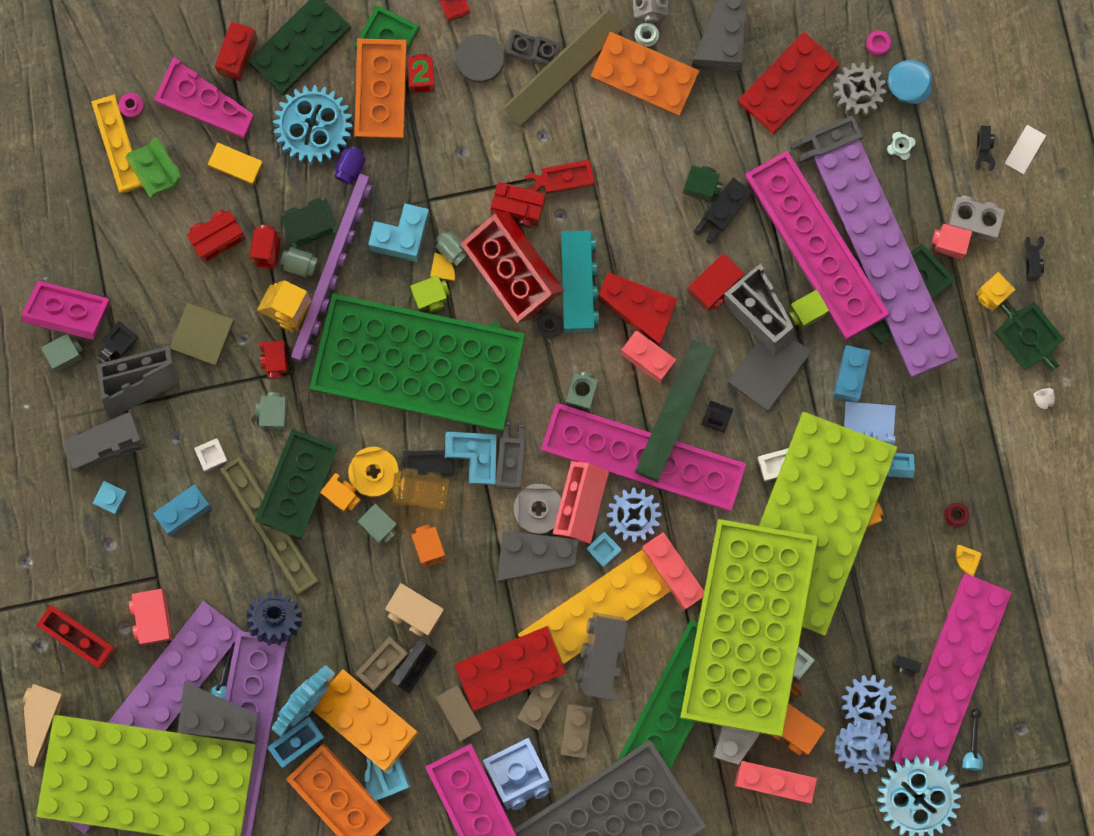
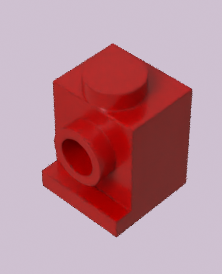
M284 340L260 342L259 348L261 352L265 353L260 355L261 368L266 369L268 379L283 378L282 374H288L287 351Z

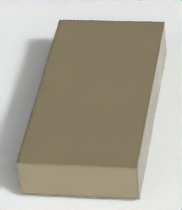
M458 685L435 697L460 742L482 730Z

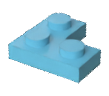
M447 432L445 436V458L469 459V484L494 485L496 482V434Z

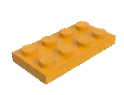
M344 669L331 682L328 690L313 709L316 714L386 773L419 734V732Z

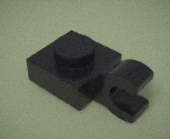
M981 125L977 131L976 170H980L982 161L988 162L989 171H992L995 167V160L989 154L990 149L994 147L995 135L991 134V126Z
M1039 236L1037 246L1031 245L1030 237H1026L1024 240V247L1026 249V281H1037L1041 274L1044 273V260L1040 259V252H1038L1044 246L1043 236Z
M118 321L103 338V341L108 345L98 354V360L102 363L112 361L117 352L123 357L139 337Z

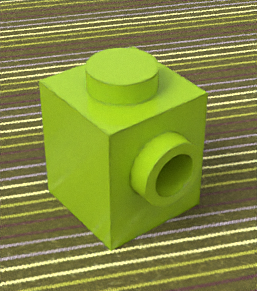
M438 275L410 286L419 312L428 310L436 312L443 309L444 304L448 303L446 297L450 294L445 280L440 282Z
M815 290L792 303L789 307L790 312L788 316L795 326L799 325L802 330L827 316L829 309L818 291Z

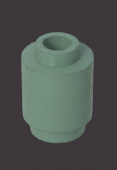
M445 230L436 238L437 244L435 248L451 264L459 267L469 258V255L460 244L463 240L453 230L450 232Z
M290 247L289 251L284 250L280 264L284 265V271L303 277H313L319 258L313 257L314 254Z

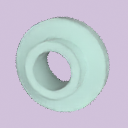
M642 23L636 28L635 40L638 44L651 47L658 41L659 31L655 25ZM648 32L651 34V37L644 39L642 34Z

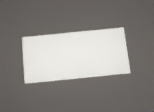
M1026 125L1005 164L1024 174L1046 135Z

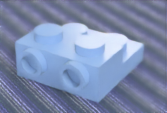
M529 738L483 760L507 810L510 808L513 810L521 809L526 805V800L534 796L536 799L543 798L549 793L548 789L553 787Z

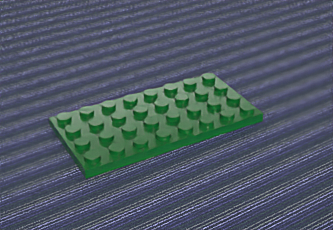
M332 293L309 389L320 393L504 432L526 335L524 333Z

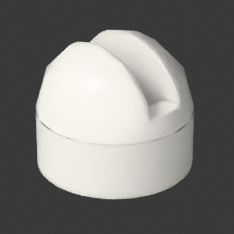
M1045 388L1034 393L1035 402L1041 409H1047L1048 406L1052 407L1054 405L1055 395L1053 389Z

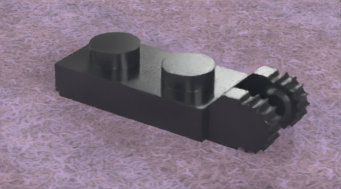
M733 177L706 211L703 219L695 228L694 233L696 235L702 233L705 226L710 222L715 228L707 236L706 242L711 244L718 234L725 230L752 195L753 191Z

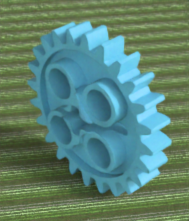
M314 85L312 91L309 92L308 88L304 86L303 93L301 94L297 89H294V98L286 95L288 103H279L283 111H275V115L280 118L273 121L274 126L280 127L274 130L275 136H281L277 139L278 145L285 144L282 148L284 153L291 150V159L299 155L300 163H303L305 158H308L310 165H312L314 159L318 158L319 163L323 164V157L325 156L332 161L331 153L334 152L340 155L338 147L347 148L344 139H351V134L346 132L353 130V125L347 123L352 120V115L345 114L349 111L348 105L341 106L344 102L342 97L335 100V91L327 95L326 87H323L321 92H318L316 85ZM321 105L322 107L316 116L317 106ZM303 106H310L312 108L310 113L305 115L299 113V110ZM326 113L335 115L334 119L330 122L322 120ZM316 116V122L318 126H313L310 136V142L308 145H305V142L310 134V128L308 124H313ZM301 128L304 130L300 137H293L291 135L294 129ZM323 135L327 137V141L324 144L315 143V139L318 136Z
M323 666L309 680L306 679L291 694L288 702L278 713L280 716L273 724L272 730L281 737L308 716L328 690L327 686L335 673L327 666Z
M915 755L914 762L910 763L907 757H904L905 765L903 766L896 761L895 766L897 769L895 771L890 768L887 769L890 777H881V780L886 785L878 786V791L884 793V795L878 796L877 801L885 803L879 807L880 812H888L883 817L884 821L893 820L890 825L891 829L900 826V835H903L906 830H908L909 836H914L915 832L919 836H924V832H928L930 836H933L934 829L943 833L941 825L944 823L950 827L951 824L948 817H957L952 809L960 808V804L954 801V799L960 798L961 794L953 792V790L959 787L958 782L950 783L955 777L954 774L945 775L948 768L944 765L939 769V761L937 759L932 764H929L928 756H925L923 762H920L918 756ZM915 774L925 776L923 783L920 785L911 783V778ZM906 782L918 795L922 794L925 801L937 811L933 813L919 799L915 801L914 795L903 787L901 783ZM934 791L944 793L942 800L938 802L932 801L930 796ZM901 792L907 794L908 797L904 803L899 804L894 801L896 794ZM921 809L927 812L923 820L919 821L913 818V814L917 810Z

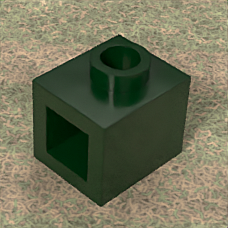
M692 165L683 194L711 203L713 196L718 197L722 183L718 182L720 174H717L715 169L708 166L700 168Z

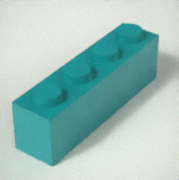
M561 231L564 333L594 332V325H599L598 310L593 311V301H598V288L593 286L592 277H597V262H592V253H596V238H591V231Z

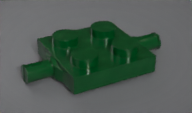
M1008 300L1002 303L999 307L1008 318L994 334L1023 370L1026 371L1033 364L1041 361L1045 362L1051 372L1057 369L1060 365L1051 353L1065 339L1037 304L1033 301L1024 309L1015 311Z

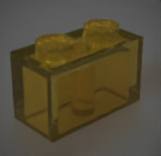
M403 468V471L394 473L390 503L435 511L445 509L449 479L441 478L442 474L427 472V475L417 474L418 470Z

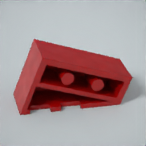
M608 272L600 290L598 301L632 326L635 331L637 330L660 347L678 298Z

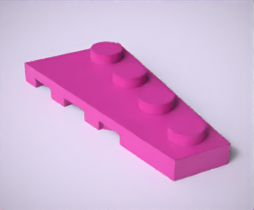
M173 57L155 96V103L245 139L253 122L254 115Z

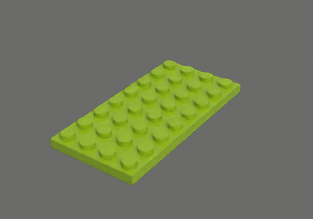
M802 412L759 526L818 536L802 627L826 636L898 447L806 412Z
M718 519L681 719L783 737L818 536Z
M54 715L36 817L163 836H242L256 744Z

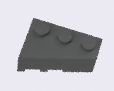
M761 263L724 293L725 307L775 356L794 340V327L781 302H779Z
M503 531L497 583L575 568L578 539Z
M593 612L592 618H589L587 621L586 633H589L587 643L582 645L581 658H583L581 668L578 667L575 679L578 687L587 696L614 701L617 699V693L612 691L615 677L619 678L621 671L617 666L620 654L623 653L627 621L623 617Z

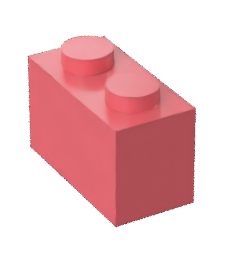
M637 330L621 349V356L659 384L662 383L676 363L674 357Z
M157 589L132 594V601H129L131 616L135 615L136 625L133 626L135 641L139 640V644L144 646L173 640L165 590Z

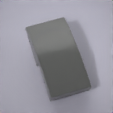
M511 30L504 54L547 66L558 55L560 43L541 36L533 37L516 30Z

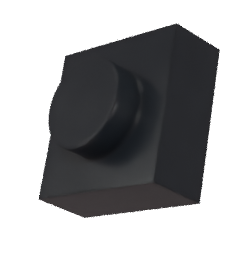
M710 400L701 425L725 433L733 408Z
M896 655L891 666L897 668L896 672L911 676L912 673H919L922 663Z

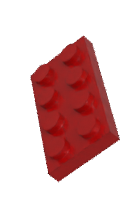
M803 32L738 99L737 103L773 135L839 67L840 63L808 34Z
M549 626L540 628L455 664L473 711L567 673Z

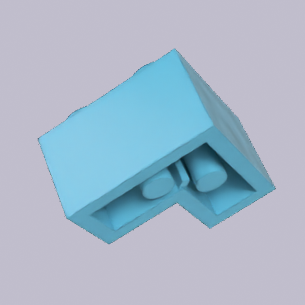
M404 203L398 227L374 221L368 243L370 251L418 263L430 217L429 209Z

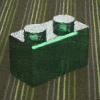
M314 199L307 203L308 206L300 209L298 207L290 208L284 212V215L280 216L293 248L338 232L327 199Z

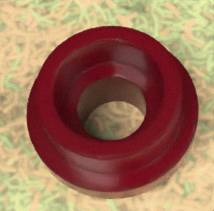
M952 503L945 509L944 519L949 526L960 528L968 522L969 511L961 503ZM954 511L960 513L961 517L959 520L953 519L952 513Z

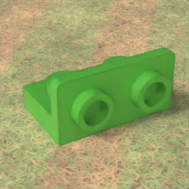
M157 137L151 139L149 145L131 151L125 157L150 198L174 189L181 179L179 168L176 164H173L168 156L166 147L160 143Z

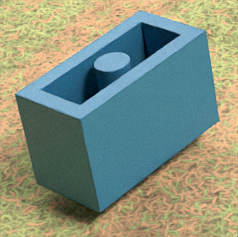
M848 345L844 347L832 398L848 402L859 401L870 350Z
M194 484L153 514L166 533L172 537L211 510L212 506Z
M308 717L267 748L279 765L285 769L325 740L326 737L313 719Z

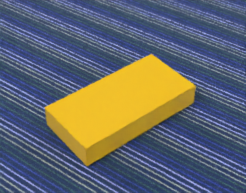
M217 143L208 162L209 167L254 185L263 165V161L220 143Z

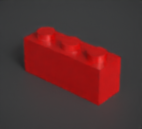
M54 605L48 607L36 624L37 627L99 669L103 670L117 651L116 647Z

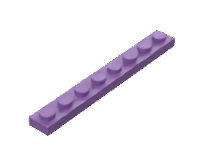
M359 174L291 355L294 362L303 364L304 359H309L313 345L310 343L313 335L317 336L322 325L319 319L322 312L326 313L330 304L328 295L330 290H335L339 276H336L339 267L343 268L346 262L347 253H345L347 245H351L355 238L356 231L353 230L356 221L360 222L364 213L362 204L364 199H369L373 186L370 185L371 182L368 176Z

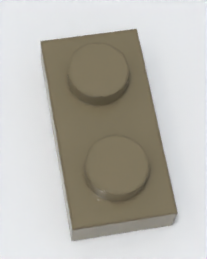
M389 636L355 674L375 691L404 660L408 653Z
M552 679L535 686L517 719L539 731L564 686Z
M568 704L560 755L586 759L593 708Z

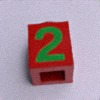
M417 54L413 58H408L411 93L435 92L432 56L427 57L426 54Z

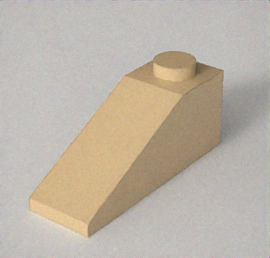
M33 684L32 688L26 690L23 702H25L24 717L28 762L33 767H39L50 739L53 716L59 715L66 697L64 694Z

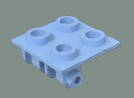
M846 402L844 427L895 446L894 423L896 406Z

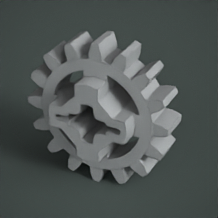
M852 63L850 70L844 67L841 71L843 75L837 74L835 80L839 83H834L832 89L837 90L833 94V99H840L837 106L841 107L844 105L846 107L844 113L847 114L850 110H853V114L856 117L858 112L862 111V114L867 116L868 109L875 112L877 109L876 104H882L883 99L881 97L885 96L886 90L881 88L885 86L886 82L884 80L879 81L882 73L874 74V66L865 69V63H862L860 68H857L855 63ZM855 75H862V76L856 77V78L852 77V76H855ZM870 80L872 81V83H873L875 89L871 88V85H870V82H869ZM859 86L863 88L860 93L855 91ZM843 87L848 92L849 99L845 96ZM863 101L866 102L865 104H856Z

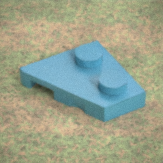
M367 757L366 762L368 765L365 771L366 790L376 801L411 787L400 757L387 773Z

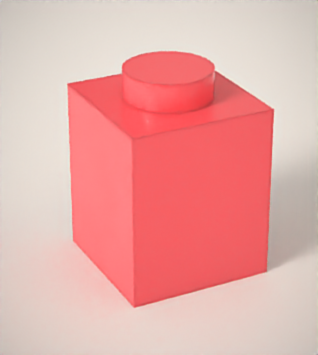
M943 223L939 230L935 229L931 244H935L934 252L962 260L966 255L972 231Z

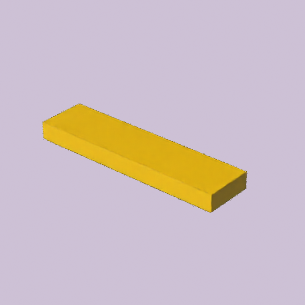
M115 94L92 101L119 193L123 194L142 188L141 182L125 158L133 150Z

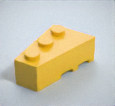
M284 280L269 286L256 311L280 323V327L289 332H293L294 329L300 332L312 301L307 291Z

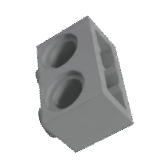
M969 196L957 197L953 202L948 225L972 231L971 237L994 243L998 238L1005 210L1000 209L999 205L995 203L985 202V204L975 202V199ZM966 210L970 218L962 219L958 211ZM982 217H991L993 219L994 225H985L982 221Z

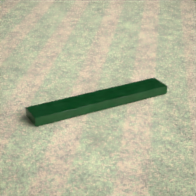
M692 340L637 465L636 474L658 483L715 349Z

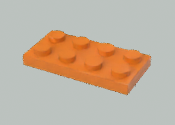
M610 32L590 77L680 116L700 71Z
M357 39L355 138L404 139L407 40Z
M322 744L286 779L337 836H375L393 819L325 744Z

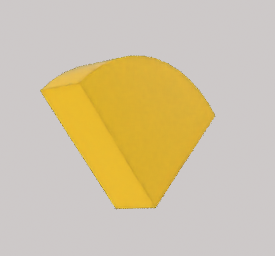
M435 253L430 278L438 275L440 280L455 282V272L452 264L443 255Z
M957 545L956 560L959 567L964 573L974 577L982 553Z

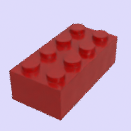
M508 211L495 213L460 243L516 323L530 320L564 291Z

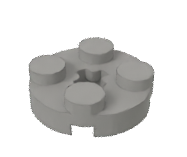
M532 484L526 487L514 502V515L520 527L531 534L537 535L546 534L554 530L561 503L560 495L553 488L545 484ZM538 502L541 503L542 507H546V512H542L541 516H536V512L531 510L532 507H536Z

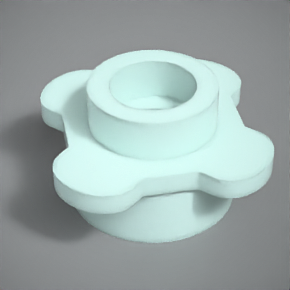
M900 132L894 133L892 136L893 141L887 147V152L890 155L896 154L900 156L902 160L909 159V152L915 146L914 138Z

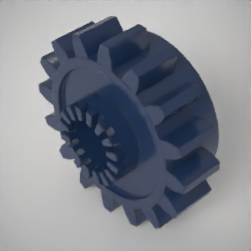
M268 592L267 598L264 599L259 595L258 603H250L251 610H247V628H250L251 636L256 635L258 637V642L264 641L269 646L271 644H278L279 646L282 642H290L292 635H298V628L302 626V611L298 609L297 601L291 603L290 595L281 598V592H278L276 597H272V594Z

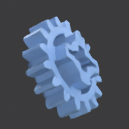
M632 488L631 494H628L625 489L622 490L623 497L621 498L615 495L614 500L616 504L609 503L608 506L613 512L607 513V518L613 519L608 525L609 528H617L614 535L624 534L623 541H626L628 536L632 537L633 543L636 542L639 536L645 541L646 533L653 536L652 526L659 527L660 525L659 522L655 521V518L661 517V513L655 512V509L660 506L659 503L652 504L651 502L654 496L645 497L644 489L640 494H637L635 488ZM638 499L641 501L638 504H630L627 500ZM618 508L624 513V519L620 523L617 518ZM647 508H649L651 513L650 522L644 516ZM640 509L639 520L634 518L626 523L630 515L628 511L635 512ZM629 527H638L640 531L632 532L627 529Z
M865 675L861 676L860 683L853 679L851 682L854 687L846 686L844 689L848 692V695L841 696V699L846 701V705H843L841 710H848L849 712L846 714L845 719L852 717L854 719L852 722L854 726L858 724V721H861L863 726H867L868 722H872L871 728L873 729L877 727L876 723H879L882 727L885 726L884 718H893L889 710L896 709V706L891 704V701L895 700L896 696L889 695L892 687L885 688L883 686L885 683L884 679L877 683L875 675H872L869 681H867ZM864 686H873L878 691L875 693L869 692ZM855 693L858 699L856 706L853 707L852 698ZM877 696L871 704L872 709L870 707L859 709L865 703L864 697L869 699ZM882 699H885V707L882 712L879 708ZM861 713H867L871 716V718H873V720H866L859 717L858 715Z
M858 721L856 727L852 723H848L847 730L841 728L840 734L836 737L835 753L839 754V762L846 761V769L853 766L855 773L859 769H863L864 774H867L869 768L877 772L878 765L885 766L886 760H889L891 742L887 741V733L880 734V726L873 729L871 728L872 722H868L867 726H863L862 722Z

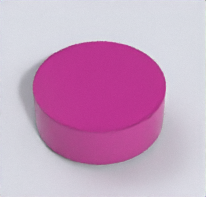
M880 30L872 32L866 41L868 52L874 56L885 55L891 47L890 36Z

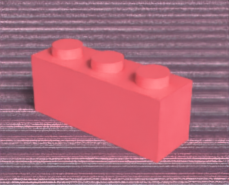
M571 461L553 534L563 538L578 539V542L591 544L609 471L590 463Z
M664 532L642 547V550L669 587L683 611L703 599L704 590Z
M741 761L738 766L734 786L812 804L817 778Z

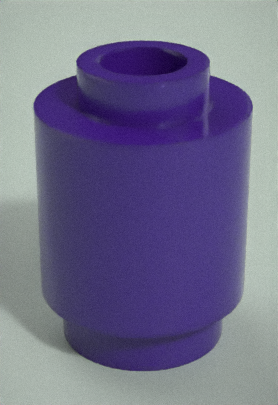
M352 146L350 149L345 148L334 169L336 171L334 177L346 184L352 185L353 181L357 180L367 160L363 156L364 152Z

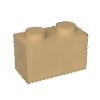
M401 583L385 608L389 612V619L399 625L404 621L411 626L409 631L421 638L424 634L427 636L431 635L445 612L440 606Z

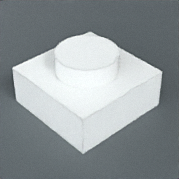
M218 438L194 448L205 472L228 462Z

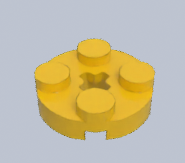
M367 447L360 450L352 459L348 474L351 484L361 495L381 497L389 493L396 486L399 468L395 458L386 450L379 447ZM375 465L376 469H381V473L377 474L378 478L373 479L372 476H367L370 466Z

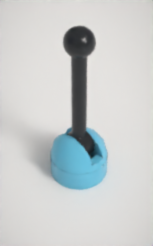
M235 644L227 652L220 684L214 686L210 693L222 699L226 698L227 687L225 686V681Z
M974 709L971 712L973 718L971 752L964 756L962 769L983 771V759L976 752L978 718L981 717V712L978 709Z

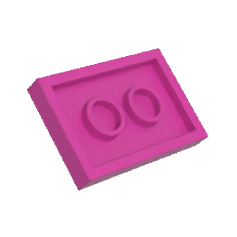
M38 281L21 314V322L94 340L109 307V298Z

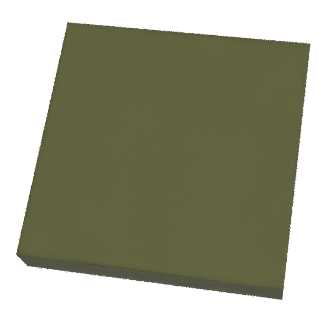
M187 303L170 349L217 367L234 324V319Z

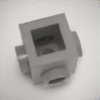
M633 0L634 18L642 19L645 23L659 22L660 18L669 15L668 0Z

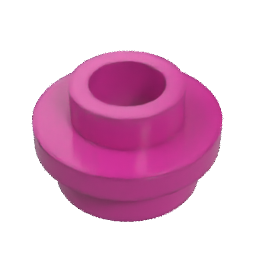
M127 93L121 97L119 109L124 116L136 117L143 111L144 103L139 95ZM134 101L135 105L132 108H128L127 103Z

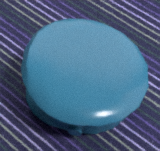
M906 60L894 65L890 70L887 79L888 87L899 101L919 104L926 101L931 94L932 75L925 64L919 61Z

